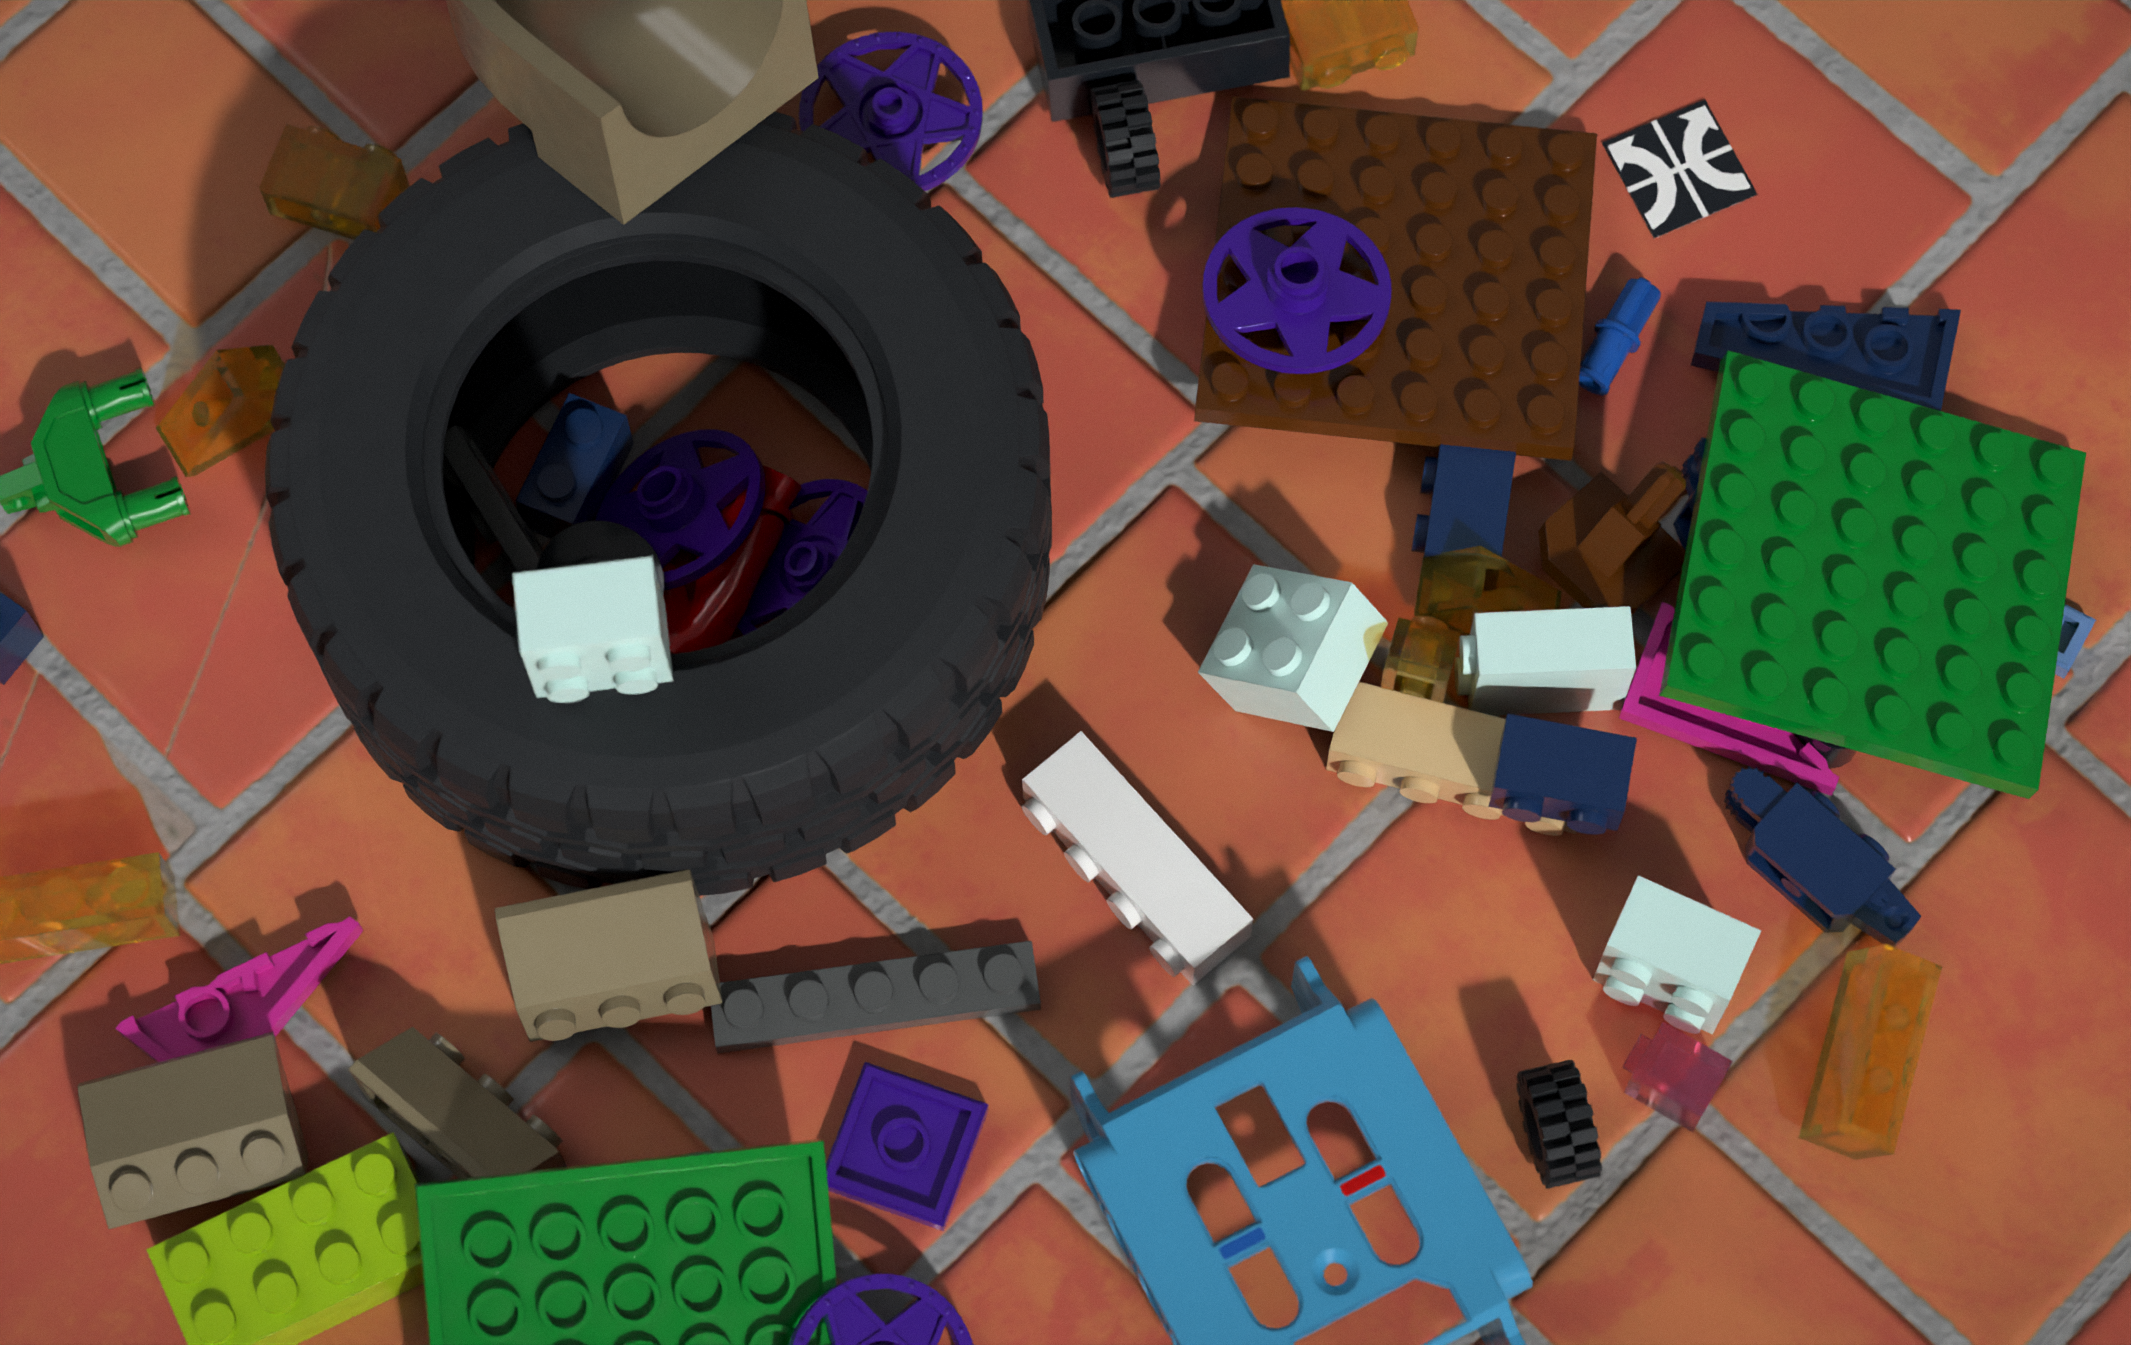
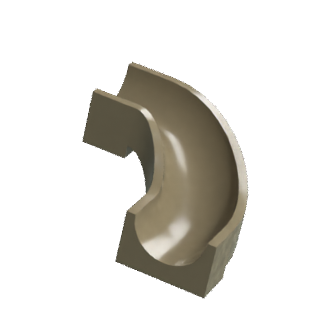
M446 0L452 27L462 54L479 80L497 100L532 130L538 157L623 225L819 78L806 0Z

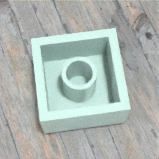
M652 557L513 574L520 653L537 698L548 697L549 700L560 703L575 702L586 698L589 695V691L614 688L624 694H641L657 688L658 683L673 681L665 603Z
M1253 564L1198 673L1237 712L1334 732L1388 622L1352 582Z
M1638 875L1606 945L1593 981L1604 985L1603 991L1618 1002L1630 1006H1638L1642 1002L1664 1012L1663 1018L1665 1021L1682 1031L1697 1034L1700 1030H1704L1713 1035L1732 998L1761 930Z

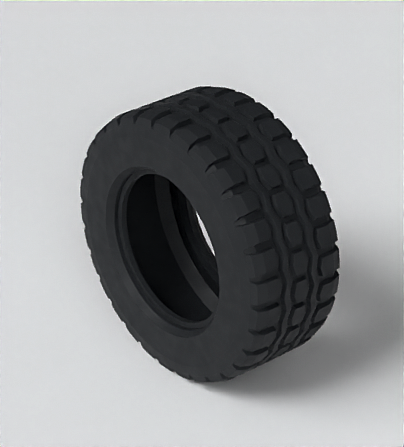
M774 111L625 225L538 157L532 130L524 123L509 128V141L499 146L490 138H486L440 164L439 169L442 177L434 183L420 178L399 194L378 214L381 228L376 232L364 229L346 249L329 273L328 282L331 290L318 291L303 318L291 346L295 358L286 361L275 393L270 419L275 432L271 433L267 444L265 463L266 498L272 509L268 522L272 549L278 571L285 586L288 587L287 598L295 618L345 717L353 724L359 740L373 760L390 779L404 783L403 788L408 798L428 816L448 830L460 832L465 829L464 833L469 844L486 854L514 867L526 868L530 863H534L540 877L565 885L589 890L601 887L603 882L619 884L690 869L699 896L725 894L752 888L754 878L769 874L773 882H778L826 865V854L838 848L846 854L857 850L896 826L895 814L904 808L912 812L921 807L956 774L954 760L957 757L966 759L976 751L1002 714V700L999 697H1007L1015 690L1034 646V631L1032 629L1042 619L1050 576L1049 552L1052 547L1048 416L1042 405L1044 403L1043 385L1038 363L1030 340L1021 331L1020 315L1008 290L997 272L987 263H983L982 251L967 231L940 205L931 208L930 195L906 175L881 158L873 163H869L867 151L863 147L834 132L814 124L804 132L797 130L796 120L792 116ZM671 353L711 354L756 364L778 373L801 386L821 401L840 420L854 438L865 457L871 471V476L860 518L847 545L830 570L811 591L774 620L744 636L713 647L670 654L673 681L658 683L657 688L641 694H624L618 692L616 688L589 691V695L586 698L567 703L553 702L548 697H536L520 653L516 610L505 603L485 583L475 569V524L470 516V512L476 509L477 506L465 487L456 491L443 474L444 440L448 429L457 425L469 430L489 464L494 469L500 455L525 422L552 397L573 383L601 369L624 361Z

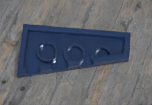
M1706 302L1691 366L1718 372L1720 361L1729 350L1941 411L1961 310L1939 309L1937 316L1909 315L1908 308L1882 307L1880 314L1846 313L1845 306L1820 305L1819 311L1804 312L1790 311L1786 304Z

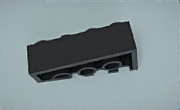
M1027 0L1029 27L1051 122L1092 115L1090 93L1091 88L1140 79L1144 86L1148 104L1290 78V33L1281 0Z

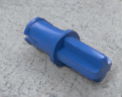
M1642 277L1628 280L1607 318L1596 322L1594 326L1596 336L1580 363L1579 386L1597 395H1606L1627 355L1637 352L1641 342L1638 336L1661 297L1660 290L1652 285L1649 280Z

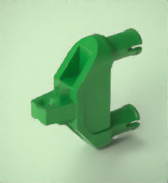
M141 367L133 372L92 386H88L86 381L80 383L77 380L59 388L50 401L30 443L34 454L22 459V467L0 476V504L7 514L37 507L39 513L55 510L61 520L114 547L133 543V539L138 538L137 531L182 515L187 516L191 514L189 505L185 502L187 499L177 476L172 477L171 480L124 495L122 490H117L98 430L103 428V421L147 406H155L153 396L150 394L151 389Z

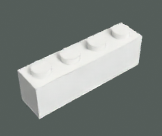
M1082 731L1022 779L1023 799L1026 802L1021 807L1029 821L1045 836L1051 831L1055 833L1068 848L1064 852V856L1074 871L1086 882H1090L1095 877L1111 895L1106 901L1115 916L1127 928L1133 929L1138 925L1154 942L1149 947L1152 955L1171 976L1175 977L1181 972L1194 985L1251 937L1253 918Z

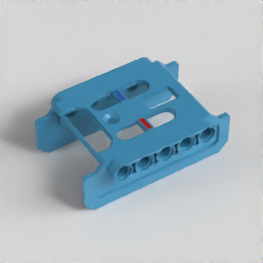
M1308 956L1295 962L1291 983L1301 1015L1108 1113L1099 1101L1083 1071L1070 1076L1071 1101L1084 1132L1090 1143L1074 1150V1157L1089 1189L1173 1345H1294L1295 1342L1415 1279L1448 1289L1466 1322L1423 1345H1448L1476 1329L1485 1345H1526L1508 1303V1299L1533 1287L1530 1273L1519 1250L1376 1000L1370 998L1345 1011L1339 1000L1324 985ZM1258 1085L1264 1088L1304 1161L1303 1165L1261 1187L1256 1184L1215 1109L1217 1106ZM1326 1101L1336 1102L1348 1110L1375 1157L1374 1161L1337 1180L1331 1174L1306 1125L1310 1110L1317 1104ZM1206 1163L1217 1164L1226 1169L1256 1221L1214 1243L1186 1188L1187 1178L1191 1171L1197 1166ZM1388 1185L1393 1189L1419 1239V1250L1415 1257L1409 1262L1400 1265L1389 1264L1379 1258L1350 1208V1205ZM1269 1247L1291 1285L1299 1304L1295 1319L1287 1326L1281 1328L1267 1327L1255 1318L1229 1271V1268ZM1339 1263L1346 1269L1347 1279L1343 1284L1332 1286L1326 1282L1323 1274L1329 1264Z

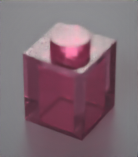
M1662 1022L1653 1040L1641 1033L1624 1062L1622 1068L1632 1073L1624 1093L1693 1132L1733 1061L1669 1024Z

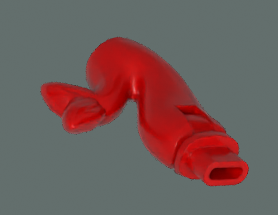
M763 466L766 478L765 498L758 519L746 539L722 564L696 580L695 591L691 600L686 585L664 591L663 599L666 609L670 654L691 652L717 646L727 642L732 636L748 607L763 570L783 536L784 523H790L794 517L788 508L802 489L801 485L794 479L772 468ZM747 488L722 510L730 529L745 503ZM670 561L663 568V572L675 570L677 567Z

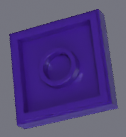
M865 1062L826 1163L828 1191L944 1231L988 1114L989 1105Z

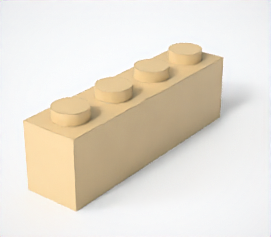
M1359 682L1334 730L1326 770L1337 772V777L1340 780L1354 786L1372 787L1376 782L1399 788L1401 795L1416 802L1435 803L1437 799H1442L1463 805L1462 809L1472 816L1490 820L1498 819L1500 815H1503L1502 809L1489 807L1501 735L1506 719ZM1541 817V820L1537 822H1525L1527 828L1544 835L1559 836L1563 834V831L1576 833V831L1567 826L1566 821Z

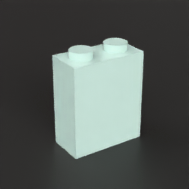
M1631 606L1475 613L1470 635L1460 636V657H1455L1454 672L1457 696L1467 695L1469 710L1488 715L1622 710L1636 670Z

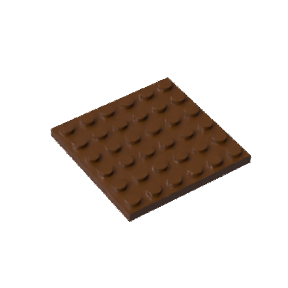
M1232 96L1215 245L1232 227L1261 212L1297 207L1330 213L1356 226L1379 249L1391 278V303L1383 329L1376 340L1362 354L1334 369L1310 374L1272 371L1245 360L1232 351L1219 338L1206 315L1194 421L1440 447V444L1502 450L1516 452V455L1572 461L1575 445L1597 133ZM1283 225L1259 232L1291 247L1311 226ZM1346 241L1340 271L1376 285L1368 263ZM1229 254L1225 258L1217 277V298L1219 303L1247 283V280ZM1370 320L1330 322L1327 352L1333 351L1355 338ZM1275 328L1240 334L1260 348L1289 356Z

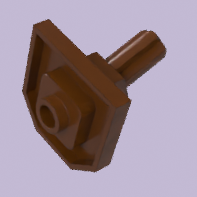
M1659 462L1655 464L1632 493L1627 496L1601 471L1551 515L1538 530L1542 570L1583 608L1631 606V616H1633L1682 571L1686 551L1661 527L1662 524L1658 521L1686 488L1682 472L1676 466L1672 467L1665 462Z

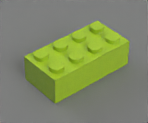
M394 1132L146 1249L187 1345H296L423 1284L414 1185L420 1183L406 1150Z

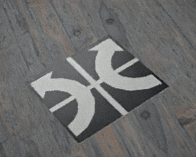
M1705 99L1602 142L1653 238L1662 236L1758 195Z

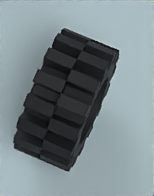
M1139 79L1091 88L1090 100L1094 120L1093 127L1098 144V155H1100L1102 174L1104 175L1109 196L1114 198L1158 190L1161 185L1158 166L1159 157L1155 145L1157 144L1156 137L1152 128L1153 121L1151 112L1148 109V99L1144 92L1143 83Z
M1566 1060L1519 1071L1517 1073L1518 1083L1516 1084L1517 1092L1521 1099L1518 1100L1519 1108L1524 1118L1522 1123L1524 1132H1527L1530 1153L1534 1156V1166L1537 1173H1540L1542 1184L1547 1189L1599 1177L1601 1175L1600 1172H1602V1164L1599 1158L1602 1157L1601 1149L1597 1143L1599 1138L1598 1131L1593 1123L1592 1116L1594 1114L1591 1104H1588L1585 1084L1581 1083V1074L1578 1068H1575V1063L1572 1060Z

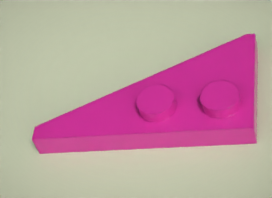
M1662 602L1619 719L1750 767H1757L1761 771L1832 796L1839 776L1829 769L1826 759L1810 743L1804 746L1791 732L1659 696L1675 612L1671 605Z
M350 916L338 923H327L306 933V940L272 956H269L267 952L217 975L216 979L209 985L203 987L194 986L175 995L176 1001L139 1019L131 1016L122 1020L115 1029L156 1062L269 1032H274L276 1037L364 930Z

